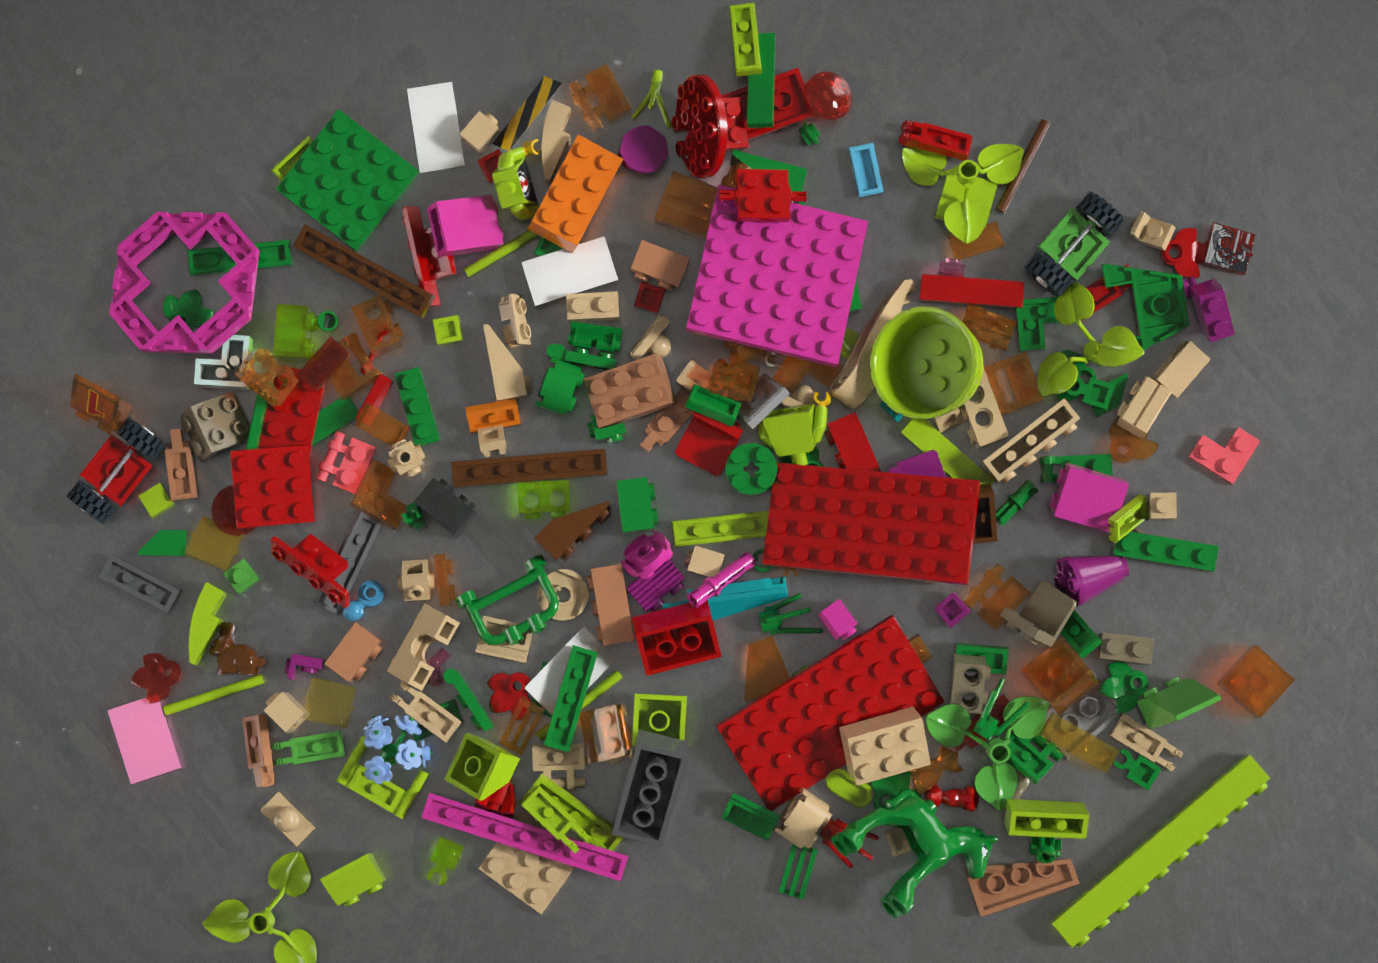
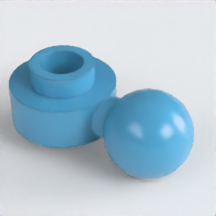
M371 580L362 583L358 589V600L349 601L350 605L346 609L343 608L344 617L349 621H357L362 617L365 606L375 607L379 605L384 596L382 586L378 582ZM368 589L375 590L376 595L372 598H369L366 595V591Z

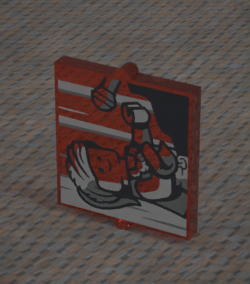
M1213 222L1209 238L1205 241L1207 246L1203 263L1246 275L1249 259L1253 256L1251 251L1255 234Z

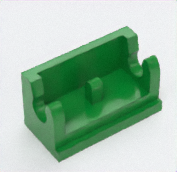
M733 793L721 819L768 841L780 815Z

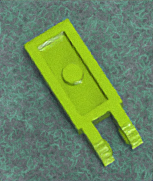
M539 785L521 803V806L558 841L561 840L573 853L576 854L579 848L572 840L565 836L571 828L582 840L587 842L591 838L576 823L577 821Z

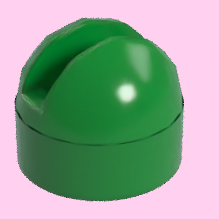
M324 311L317 317V325L322 331H332L338 324L337 315L332 311ZM326 315L330 316L327 328L323 327Z

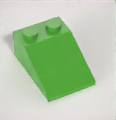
M1178 676L1165 682L1166 688L1158 691L1157 687H1154L1144 692V698L1136 702L1148 728L1151 730L1178 721L1222 699L1219 694L1193 679L1180 680Z

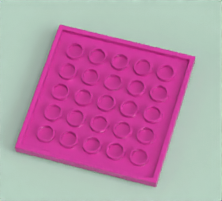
M718 185L685 331L837 367L868 221L793 202L790 204L789 222L737 221V208L734 201H719L718 199L719 190H734L735 188Z

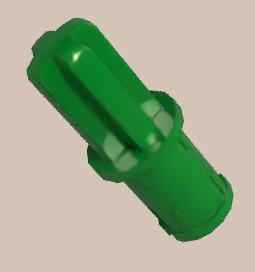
M1026 480L1013 495L1009 494L1007 496L1008 500L996 511V521L1000 525H1005L1018 510L1022 511L1024 509L1023 506L1038 492V489L1036 487L1033 488L1035 485L1029 480Z

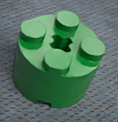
M551 357L549 363L554 365L553 368L549 367V369H546L537 395L542 400L541 402L536 401L535 406L564 416L566 412L570 413L574 408L576 397H573L575 388L581 387L585 373L580 372L581 367Z
M747 443L738 446L731 452L726 462L725 474L727 482L734 491L745 497H757L764 494L772 487L777 475V463L774 455L768 448L760 444ZM748 464H753L754 468L759 470L752 477L749 476L748 472H744V469L748 468Z

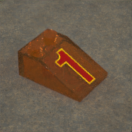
M75 373L70 407L77 410L74 415L87 422L90 418L99 422L97 427L109 434L113 430L117 432L130 416L134 406Z

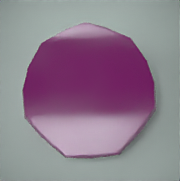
M649 125L637 126L623 135L618 150V156L623 158L621 162L623 167L643 174L656 172L669 155L666 137Z

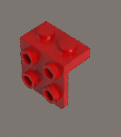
M694 411L693 418L680 440L675 454L714 476H720L726 466L729 455L735 449L743 434V429L739 428L741 424L735 420L733 427Z

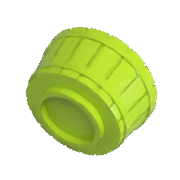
M926 306L910 308V310L902 311L894 316L893 319H890L881 329V333L877 335L870 357L871 377L880 398L895 412L915 419L940 417L964 405L976 392L983 374V355L980 345L966 325L949 312L929 306L928 308Z

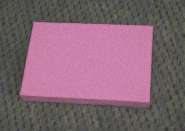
M158 694L107 710L131 784L182 768Z

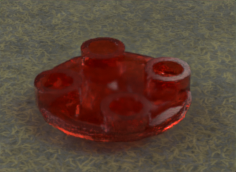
M823 71L815 74L806 82V100L813 117L836 120L849 112L852 105V92L848 83L841 76L834 72Z
M233 485L227 486L218 492L213 499L211 507L212 519L217 527L226 534L235 536L244 535L254 530L256 527L237 528Z

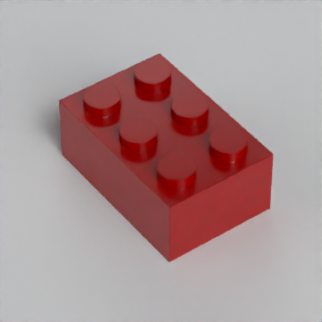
M708 600L698 608L689 602L631 617L646 676L722 657Z

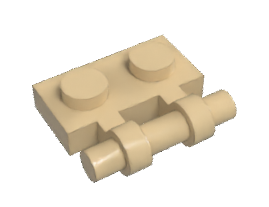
M584 743L571 744L569 752L544 745H532L533 771H543L546 777L560 787L567 788V791H575V788H586L585 777L575 778V770H585ZM567 770V778H552L551 771Z

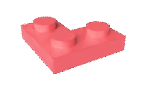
M1239 427L1235 430L1225 448L1202 435L1188 457L1232 485L1260 440Z

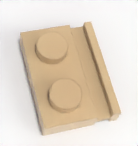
M483 616L482 618L491 635H498L505 629L520 624ZM531 630L523 633L524 639L513 646H510L508 641L497 646L488 645L478 637L475 652L526 663L533 633Z

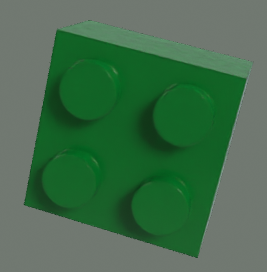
M648 477L617 480L623 535L652 533L654 526H659L657 508H651V501L656 500L654 483H648Z

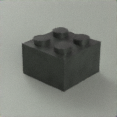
M433 478L415 499L414 503L458 538L477 515L473 510L475 505L462 494L459 498L454 495V487L443 478L439 482Z

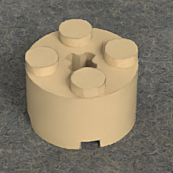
M801 788L799 791L802 795L800 797L796 795L789 801L779 817L783 822L780 827L775 825L774 831L800 849L804 846L809 849L817 839L815 833L820 826L825 827L832 814L829 812L830 806L805 788Z

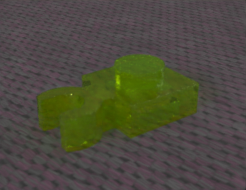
M440 836L430 861L437 864L435 868L428 872L427 880H431L434 873H440L442 880L439 885L443 886L447 881V868L455 871L465 846Z

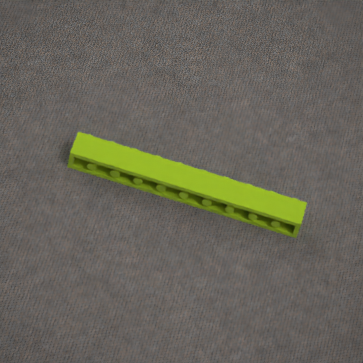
M1245 755L1049 923L1070 947L1073 948L1075 945L1078 948L1090 939L1088 936L1090 932L1095 928L1099 931L1110 922L1108 917L1115 911L1119 914L1130 905L1128 900L1134 895L1139 897L1149 889L1147 884L1152 879L1156 878L1159 880L1169 872L1167 867L1173 861L1179 863L1189 854L1187 850L1193 844L1196 846L1202 844L1209 837L1206 834L1213 827L1216 830L1222 827L1228 821L1226 816L1233 810L1236 813L1242 810L1248 804L1246 801L1248 797L1253 793L1257 796L1268 787L1266 782L1270 777L1251 755Z

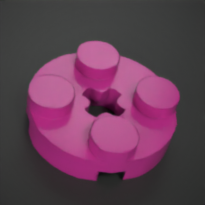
M652 531L654 535L648 537L644 533L635 538L625 548L623 554L626 557L624 561L621 559V564L629 575L640 577L642 580L649 579L655 570L671 559L673 552L670 549V542L659 531Z

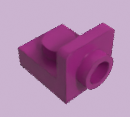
M292 654V657L286 660L284 672L288 674L287 679L296 680L299 665L302 666L301 671L316 674L317 669L324 670L326 659Z

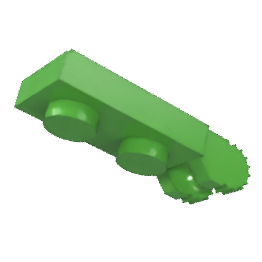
M342 731L292 738L290 741L270 744L271 750L276 751L291 747L292 757H281L273 760V766L290 763L295 765L346 756Z

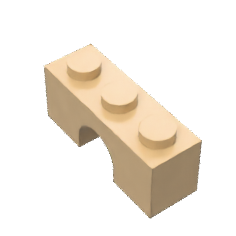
M424 604L421 611L417 614L411 629L405 636L397 654L392 659L387 672L422 691L435 669L428 665L425 660V652L428 646L434 642H442L448 646L460 623L433 607Z

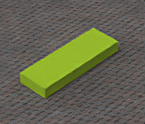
M755 3L731 5L729 9L736 76L762 74Z

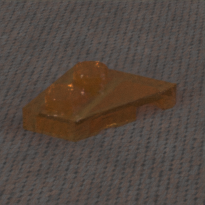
M773 635L748 645L745 702L766 694L790 678Z

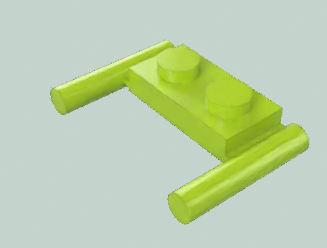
M362 735L336 781L397 817L404 819L429 774L420 769L408 791L390 781H383L382 784H377L374 780L367 779L365 776L367 768L358 763L367 748L364 744L366 737Z

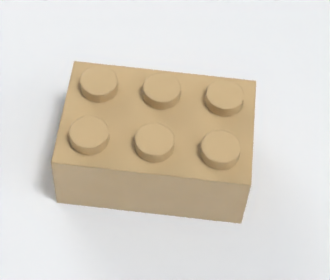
M914 707L839 727L848 774L856 785L931 765L923 720Z

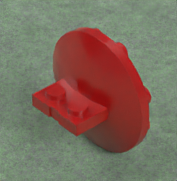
M704 74L691 75L685 80L683 85L678 86L676 112L675 116L672 117L671 125L674 131L687 130L688 135L686 140L676 142L675 149L677 155L682 156L683 162L692 175L698 178L712 177L721 168L726 151L733 149L743 150L749 147L746 127H744L742 101L741 97L722 98L717 85L709 76Z

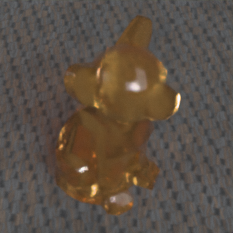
M942 746L939 748V756L930 759L931 765L910 770V775L918 794L932 788L939 781L944 770L955 773L962 771L961 765L958 764L959 754L957 751Z

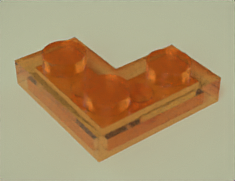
M788 356L772 379L785 387L791 394H793V391L801 384L807 374L829 388L843 366L838 363L837 367Z
M373 459L370 461L349 505L394 530L398 527L402 518L401 514L405 512L407 505L386 494L394 473L391 468Z

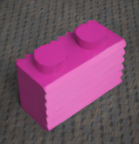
M838 599L821 611L818 617L835 640L841 637L844 641L857 632L855 629L857 621H854V617L851 616V612H848V608H845V604H841L842 600Z

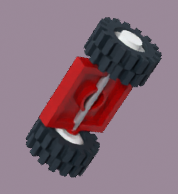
M128 417L116 432L131 445L127 446L111 434L80 474L81 477L96 487L95 490L79 480L67 495L81 510L102 524L108 520L116 509L103 495L105 494L122 506L153 466L137 454V450L154 461L166 445L154 433L131 417Z

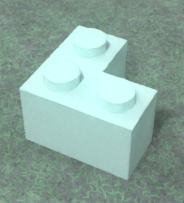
M233 335L222 346V360L196 358L194 385L198 388L250 391L253 339L250 336Z

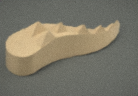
M902 279L884 298L859 335L845 366L829 388V394L851 409L857 408L871 391L876 388L874 387L870 372L872 371L870 369L871 352H873V344L877 335L881 333L880 331L890 319H893L894 316L902 312L901 308L904 304L910 303L907 294L908 292H915L912 279Z

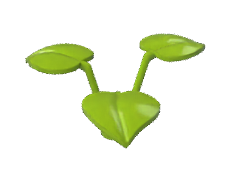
M1012 144L990 145L984 148L978 155L977 161L979 165L972 160H964L960 163L959 167L954 166L946 171H942L946 166L945 155L917 147L903 148L902 161L908 176L921 186H933L936 184L939 175L947 176L957 173L958 182L965 186L964 203L959 201L951 203L945 210L944 223L952 235L962 243L969 244L981 235L987 222V212L983 204L978 201L968 203L970 185L976 181L978 173L982 175L986 173L989 181L994 184L1004 185L1013 181L1019 172L1024 148Z
M1079 283L1070 284L1062 295L1057 298L1054 314L1056 319L1064 325H1072L1076 322L1089 342L1084 346V357H1070L1067 359L1062 352H1055L1044 359L1037 377L1039 392L1043 397L1063 393L1075 384L1078 370L1072 362H1083L1085 364L1092 362L1099 367L1114 368L1126 365L1145 354L1135 335L1124 326H1114L1107 330L1102 337V343H1099L1090 335L1081 320L1092 316L1095 305L1094 299L1088 289Z
M299 851L287 853L272 865L268 874V883L273 889L280 890V892L265 910H261L253 914L251 918H248L249 911L244 903L236 899H228L218 904L203 922V926L212 935L232 943L241 942L248 938L251 930L257 934L268 931L269 934L282 936L284 939L279 940L274 947V958L277 963H316L317 950L312 936L300 928L294 929L289 935L274 929L275 918L271 913V910L283 897L284 893L291 897H297L308 890L311 884V871L303 854Z

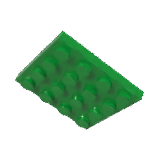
M338 109L276 187V191L358 252L420 172Z

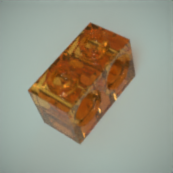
M380 295L351 307L374 358L403 346L400 338L404 337L399 324H393L389 317L394 313L388 300L383 302ZM373 309L381 311L377 319H369L368 313ZM382 332L391 333V338L387 342L378 341V336Z
M257 348L251 350L234 375L273 407L281 405L299 380L293 376L295 374L293 370L286 365L277 363L274 360L275 356L270 351L264 348ZM255 361L260 362L262 365V372L260 374L254 370ZM275 377H278L282 382L280 390L274 386Z

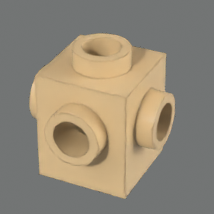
M404 439L391 446L393 450L388 452L391 459L387 460L394 474L399 472L402 478L405 476L411 478L422 472L420 468L425 466L422 459L426 458L420 444L415 446L412 441L406 442ZM408 453L410 460L406 463L402 462L401 456Z
M428 559L402 561V573L398 575V590L403 591L404 600L419 601L431 599V589H435V575L429 572Z

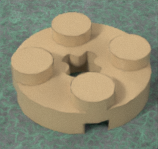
M560 569L548 574L547 577L555 592L567 588L568 594L571 595L569 600L565 599L563 603L559 602L558 610L552 619L567 621L577 618V616L584 612L589 602L587 584L578 573L572 570ZM539 584L537 597L540 607L545 611L548 608L549 602Z

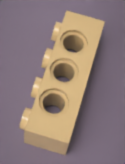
M984 367L982 378L977 388L980 394L979 401L971 402L968 400L959 407L962 420H967L970 430H967L969 440L972 445L976 444L978 449L1009 437ZM978 413L986 414L989 418L988 425H978L975 421V416Z

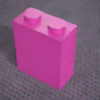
M492 194L436 201L427 207L438 257L489 251L503 244V230L499 226L497 218L498 207L493 200Z
M1066 462L1065 468H1061L1057 477L1059 487L1057 493L1051 495L1049 507L1055 517L1109 532L1108 527L1112 524L1108 523V519L1122 508L1129 484L1124 479Z

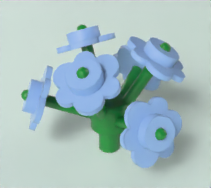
M382 715L378 717L373 716L368 721L369 726L363 728L366 736L364 739L365 746L369 748L374 746L375 749L382 750L380 756H374L372 760L366 761L365 767L367 769L365 770V776L367 779L374 780L377 784H382L383 781H390L393 776L390 771L391 765L397 762L400 765L403 764L405 770H410L412 767L417 768L421 765V758L419 756H422L423 768H426V761L431 760L433 752L430 750V745H425L424 739L421 740L422 750L417 747L416 742L413 740H407L405 744H400L407 732L417 735L422 733L418 722L411 716L395 717L396 725L402 729L395 743H391L393 739L390 734L391 728L389 726L384 727L383 725L391 720L390 717L383 719Z

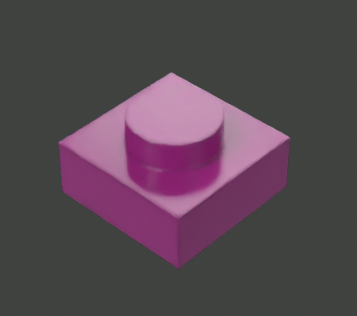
M956 592L951 593L934 608L950 628H953L972 612Z

